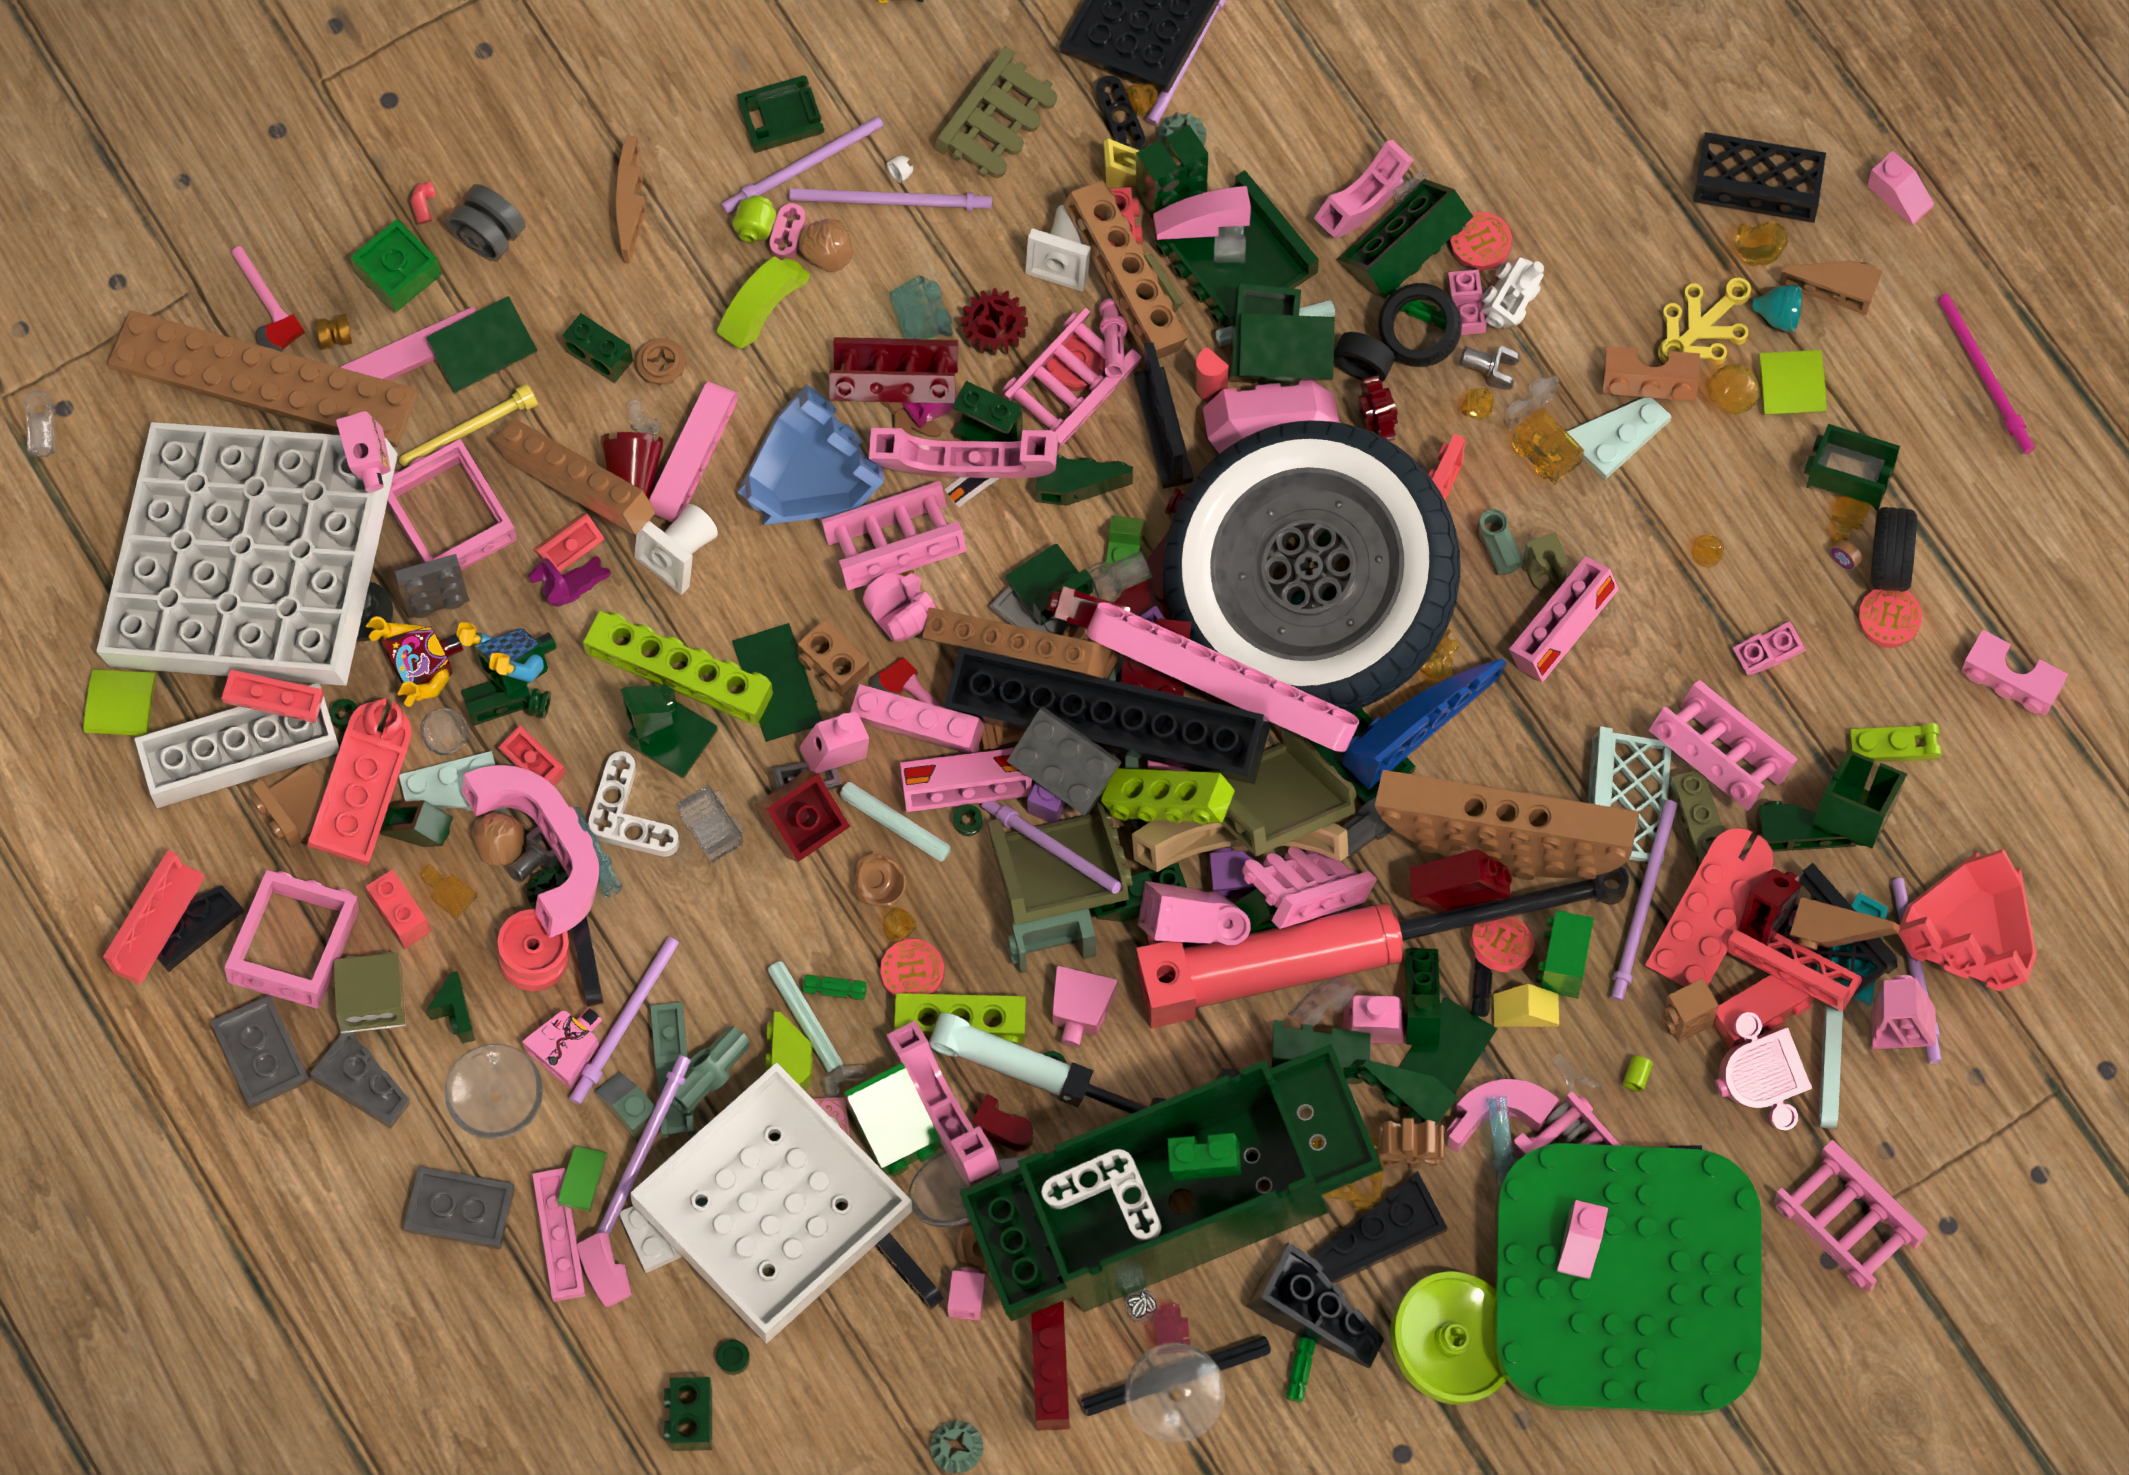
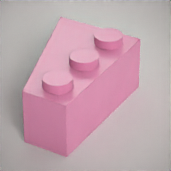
M1897 975L1893 977V980H1883L1871 1012L1872 1050L1936 1046V1008L1917 978L1909 975Z

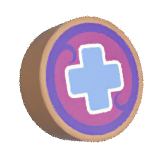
M1840 539L1830 548V554L1834 561L1846 570H1854L1862 561L1860 551L1847 540Z

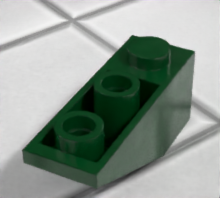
M1057 454L1056 470L1051 474L1040 476L1036 479L1035 502L1067 506L1132 485L1133 466H1129L1121 461H1112L1110 463L1096 462V460L1087 457L1079 458L1078 460L1067 459Z
M1406 948L1407 1045H1439L1441 1009L1438 949Z
M1355 1060L1352 1064L1360 1071L1357 1075L1363 1082L1372 1087L1374 1085L1383 1092L1382 1098L1391 1106L1402 1108L1407 1113L1405 1118L1414 1119V1124L1431 1120L1435 1121L1436 1126L1458 1098L1434 1076L1370 1060Z

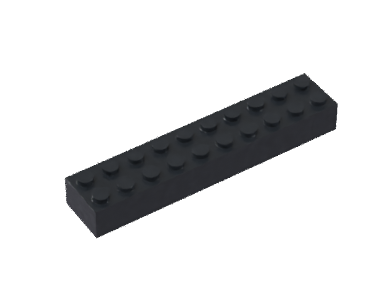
M962 646L959 649L943 706L946 709L978 717L983 723L1022 732L1027 730L1039 709L1044 707L1106 751L1197 772L1221 773L1224 778L1254 785L1271 722L1264 714Z

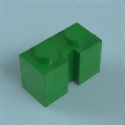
M1235 1133L1208 1135V1144H1198L1195 1136L1168 1139L1169 1168L1174 1181L1241 1175L1239 1141Z

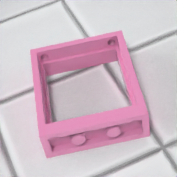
M461 439L450 442L448 445L443 444L438 448L437 452L427 457L415 459L409 467L400 472L394 471L387 506L422 563L456 554L460 569L463 570L518 540L515 527ZM460 463L497 524L432 559L396 497Z
M266 870L225 965L227 983L319 1009L334 974L333 960L340 959L360 912L358 896L345 889L334 890L324 887L321 883L314 880L303 881L296 879L286 872L278 871L275 873ZM272 893L340 912L312 980L244 961Z

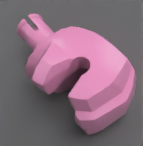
M894 572L885 573L876 578L872 583L866 585L867 588L863 596L864 605L894 643L907 641L922 633L925 628L929 607L936 608L926 592L921 594L919 588L922 580L915 573L906 576Z

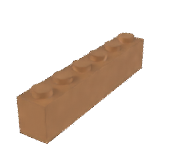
M515 418L493 440L508 463L635 535L656 513L643 490Z

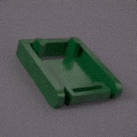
M807 76L795 77L737 94L738 104L755 153L824 133L825 129L823 123H821V116L811 86L807 87L809 85ZM760 109L765 126L757 128L755 132L749 112Z

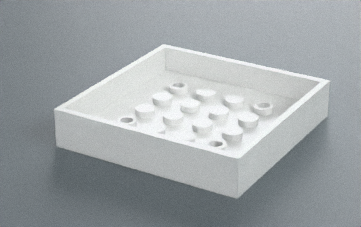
M775 1063L630 1193L632 1204L766 1344L912 1212V1200L778 1063ZM775 1132L780 1134L781 1137L778 1141H771L768 1138L769 1135ZM705 1198L708 1203L703 1207H699L696 1205V1200ZM845 1202L848 1204L846 1210L840 1211L836 1208V1204ZM770 1267L775 1270L773 1276L767 1277L763 1274V1270Z

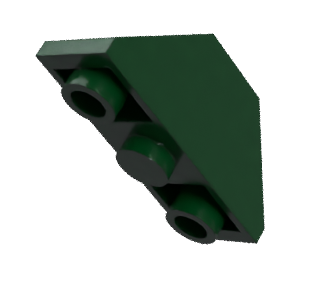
M1179 863L1171 864L1158 872L1149 870L1131 875L1133 885L1127 886L1129 900L1093 907L1096 919L1126 922L1139 918L1145 881L1187 887Z

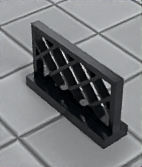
M1705 132L1693 202L1815 223L1826 152ZM1709 143L1722 145L1727 151L1716 157L1709 149ZM1745 149L1752 150L1757 157L1746 162L1739 152ZM1773 155H1781L1788 162L1777 167L1769 158ZM1733 157L1740 166L1729 172L1721 162ZM1804 160L1818 162V167L1807 172L1800 162ZM1763 162L1770 172L1760 177L1752 167ZM1715 166L1723 176L1719 178L1704 175V172ZM1793 167L1800 177L1790 182L1782 172ZM1746 172L1753 181L1750 183L1738 181L1735 177ZM1776 176L1784 186L1781 188L1771 187L1765 182ZM1807 182L1814 192L1813 194L1800 192L1795 187Z
M1154 342L1144 344V371L1134 373V381L1162 487L1165 489L1192 483L1193 474L1165 368L1159 365Z
M1814 863L1803 870V875L1799 877L1801 887L1803 886L1811 894V900L1856 911ZM1795 904L1793 911H1797L1798 905ZM1771 909L1765 910L1763 916L1767 915ZM1790 917L1779 930L1784 932V937L1788 938V932H1791L1792 926H1789ZM1880 937L1854 942L1852 953L1833 951V947H1830L1829 951L1811 950L1823 957H1828L1830 961H1832V958L1851 959L1850 971L1853 973L1855 959L1869 960L1876 969L1868 976H1861L1862 982L1851 1000L1883 974L1887 973L1888 975L1898 967L1897 956ZM1782 947V950L1793 959L1791 951ZM1856 947H1858L1863 954L1856 953ZM1838 977V978L1832 979V980H1844V981H1848V980H1846V979H1844V978H1842V977Z

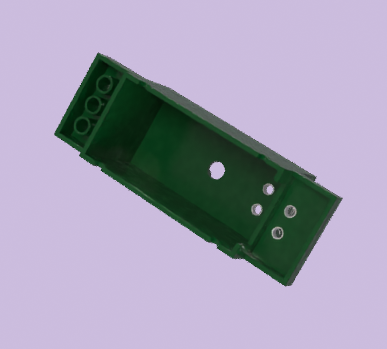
M1332 1044L1269 1069L1265 1059L1241 1069L1242 1073L1235 1077L1223 1076L1054 1145L1055 1149L1051 1152L1043 1153L1039 1151L1017 1160L1019 1168L960 1191L959 1194L1005 1314L1012 1322L1071 1297L1075 1298L1083 1312L1109 1303L1325 1215L1329 1212L1322 1195L1383 1171ZM1303 1109H1310L1312 1111V1115L1309 1118L1303 1119L1300 1117ZM1235 1133L1239 1141L1241 1175L1174 1181L1169 1168V1138L1195 1136L1198 1144H1208V1135ZM1315 1139L1324 1140V1146L1320 1149H1315L1312 1143ZM1117 1149L1125 1150L1133 1158L1160 1220V1234L1156 1239L1148 1242L1137 1240L1130 1231L1112 1188L1067 1208L1058 1210L1048 1206L1042 1195L1043 1185L1051 1177ZM1250 1152H1257L1259 1157L1256 1161L1250 1162L1247 1160V1155ZM1118 1158L1114 1160L1115 1166L1109 1170H1105L1103 1164L1098 1166L1104 1175V1180L1110 1179L1107 1175L1109 1171L1116 1169L1119 1174L1125 1171L1124 1165L1128 1161L1122 1162ZM1086 1171L1080 1177V1185L1084 1188H1091L1097 1183L1098 1176L1093 1171ZM1073 1178L1068 1179L1071 1185L1068 1188L1061 1189L1058 1185L1054 1186V1193L1049 1197L1055 1196L1057 1200L1063 1199L1062 1193L1068 1189H1072L1074 1195L1079 1193L1073 1183ZM1264 1181L1271 1184L1270 1189L1266 1192L1259 1190L1260 1183ZM1135 1187L1128 1188L1123 1194L1124 1202L1131 1205L1139 1202L1142 1195L1140 1189ZM1179 1190H1186L1192 1193L1195 1198L1193 1209L1186 1214H1177L1170 1208L1169 1202L1172 1195ZM1140 1210L1136 1214L1141 1226L1136 1229L1143 1230L1146 1234L1151 1231L1150 1225L1154 1221L1148 1222L1142 1210Z

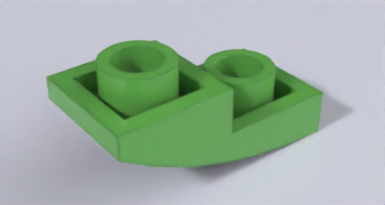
M575 1146L560 1191L559 1206L591 1212L597 1186L601 1182L607 1152Z

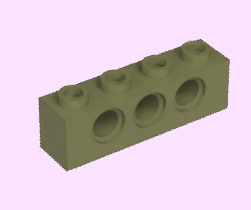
M1698 770L1672 776L1669 791L1672 800L1678 803L1676 813L1695 871L1697 872L1713 841L1724 830L1707 779Z

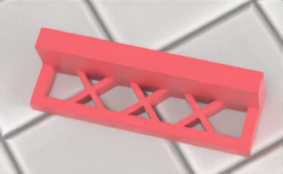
M167 850L103 956L113 974L139 985L142 984L205 879L202 872L183 865L175 852Z
M1734 929L1728 939V953L1842 1012L1862 982L1861 976L1805 947L1799 946L1794 941L1778 933L1772 939L1773 943H1769L1767 946ZM1784 947L1790 950L1793 959L1774 949ZM1813 962L1820 966L1821 973L1803 964ZM1842 977L1850 981L1851 984L1849 987H1846L1832 979Z

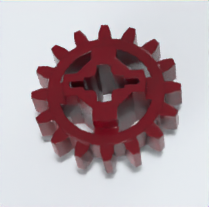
M993 288L992 295L989 296L982 290L981 299L978 300L972 296L970 298L971 307H963L964 316L961 317V326L965 327L963 328V337H970L969 345L971 347L979 344L980 353L982 354L987 348L991 349L993 356H996L997 349L1000 348L1007 354L1009 353L1008 345L1011 344L1017 348L1019 346L1018 337H1026L1025 327H1028V317H1024L1026 316V307H1019L1020 299L1018 297L1010 300L1009 291L1007 290L1002 296L998 295L996 288ZM982 310V314L977 316V314ZM990 316L993 320H995L997 324H994V322L990 320ZM1013 327V329L1007 334V330Z
M1378 376L1361 379L1362 384L1360 385L1363 392H1361V396H1358V407L1366 430L1373 431L1389 441H1394V436H1396L1394 427L1395 424H1398V411L1390 389H1383L1382 382Z

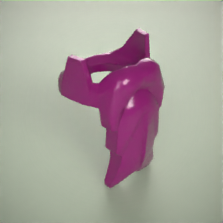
M596 556L582 568H576L565 575L560 574L548 558H544L528 577L531 583L544 580L543 592L549 604L559 607L574 602L580 595L591 590L598 582L608 578L611 575V571L608 568L600 567L601 560Z

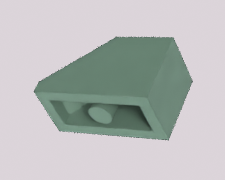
M619 1072L598 1088L595 1094L636 1141L642 1136L655 1105L638 1085Z

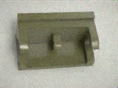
M1556 532L1527 541L1522 568L1524 572H1528L1533 586L1538 591H1542V583L1539 581V577L1541 575H1548L1555 589L1560 588L1565 582L1568 560Z

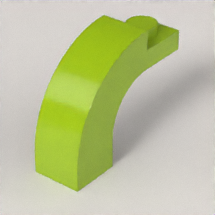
M774 256L764 263L739 290L726 310L716 332L739 349L757 340L766 319L775 306L786 295L807 284L811 274L803 269L797 261L791 260L788 257L780 260Z

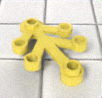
M1739 277L1731 279L1727 283L1725 296L1702 318L1700 302L1703 297V289L1698 284H1689L1684 292V299L1688 303L1689 330L1679 337L1678 322L1681 319L1682 309L1678 304H1667L1662 315L1663 320L1666 322L1667 339L1659 345L1658 357L1660 361L1665 364L1668 360V352L1674 350L1677 352L1700 353V359H1708L1715 365L1722 364L1727 356V349L1723 344L1715 343L1710 347L1691 345L1697 339H1730L1736 345L1746 342L1748 328L1744 324L1737 323L1733 326L1712 325L1734 305H1742L1748 301L1751 292L1749 282ZM1696 291L1699 296L1691 297L1688 292ZM1739 291L1743 296L1735 297L1732 295V292ZM1672 310L1675 311L1678 315L1676 317H1670L1668 316L1667 312ZM1741 331L1744 336L1736 337L1733 332ZM1720 351L1723 355L1715 357L1712 352Z

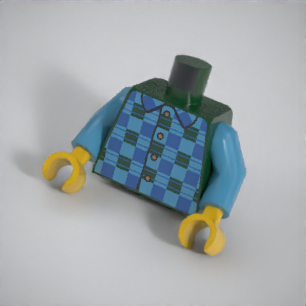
M460 622L456 633L463 645L471 646L474 643L482 672L507 695L514 693L546 673L548 665L544 655L557 649L555 640L549 632L534 639L524 629H517L494 638L483 633L475 635L477 630L475 625L468 622Z

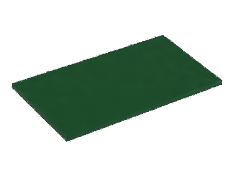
M789 623L732 641L741 670L750 674L752 672L760 673L766 676L772 684L773 695L759 721L765 742L813 728L815 724L822 721L816 704L817 700L814 698L805 668L798 660V645L795 642Z
M1445 997L1440 1004L1439 1045H1413L1399 1068L1434 1076L1455 1094L1482 1052L1486 1050L1485 1047L1497 1031V1028L1483 1019L1473 1016L1470 1011Z

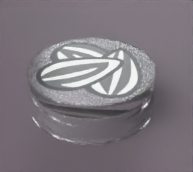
M1140 1289L1130 1293L1125 1302L1127 1316L1132 1321L1140 1324L1152 1321L1158 1313V1300L1155 1294L1147 1289Z

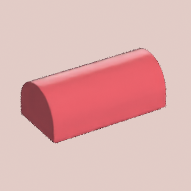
M1205 347L1196 359L1195 389L1197 395L1202 400L1210 402L1223 389H1228V365L1210 348Z
M521 725L498 747L517 767L540 775L554 787L566 773V768Z

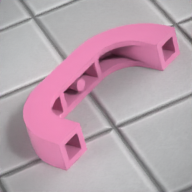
M871 428L869 459L875 464L891 470L924 476L1033 478L1051 474L1056 470L1058 435L1051 430H1022L1021 441L1016 442L937 441L912 436L902 428Z
M497 765L465 773L461 793L475 816L499 808H513L528 814L536 822L569 878L561 886L538 895L535 914L549 937L561 934L576 926L585 918L594 903L599 877V862L593 848L592 838L579 825L574 808L568 807L559 791L549 781L523 768Z
M913 1021L887 1034L886 1036L898 1064L903 1063L937 1131L942 1146L965 1183L971 1187L1000 1172L993 1147L980 1126L974 1129L938 1067L928 1040L917 1022Z

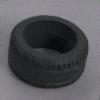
M1413 283L1397 289L1387 298L1379 314L1378 328L1382 342L1391 349L1398 361L1414 367H1427L1443 361L1454 351L1461 336L1462 321L1456 304L1445 291L1427 283ZM1415 300H1429L1437 304L1445 314V333L1441 340L1429 349L1420 351L1410 350L1404 347L1396 338L1394 332L1395 318L1406 304Z
M1882 507L1877 511L1871 568V585L1875 589L1903 592L1911 588L1917 531V514L1912 509Z

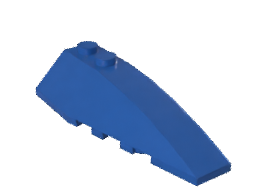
M1502 658L1466 670L1415 695L1393 710L1384 719L1376 718L1368 726L1367 733L1361 738L1356 736L1351 740L1342 764L1369 790L1380 781L1383 770H1393L1502 676L1507 662Z

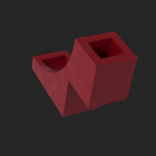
M1064 586L1057 587L1056 591H1051L1046 604V610H1050L1049 618L1088 628L1095 609L1101 602L1113 604L1128 612L1130 607L1096 598Z

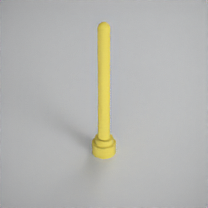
M526 383L516 388V392L511 394L512 398L401 455L399 458L400 465L404 467L409 466L415 459L426 457L436 452L443 444L448 445L450 442H455L516 409L520 411L526 409L528 411L536 407L538 403L530 387Z

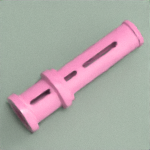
M1109 298L1100 305V315L1103 318L1100 323V332L1105 338V373L1108 377L1119 378L1122 376V373H1125L1123 336L1127 333L1128 328L1120 310L1118 313V307L1114 299Z

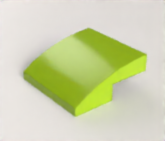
M1821 350L1758 353L1763 415L1827 411Z
M92 669L85 707L84 733L147 735L152 717L151 703L157 682L156 674L153 672Z

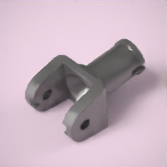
M1466 346L1461 355L1460 365L1485 372V376H1487L1486 384L1488 386L1509 390L1513 388L1514 380L1498 372V364L1500 362L1508 365H1517L1521 356L1519 353L1503 346L1499 347L1497 352H1493L1491 355Z
M538 826L527 834L526 852L512 865L508 866L509 874L517 882H523L538 866L554 867L559 862L553 850L548 852L538 844L544 837Z

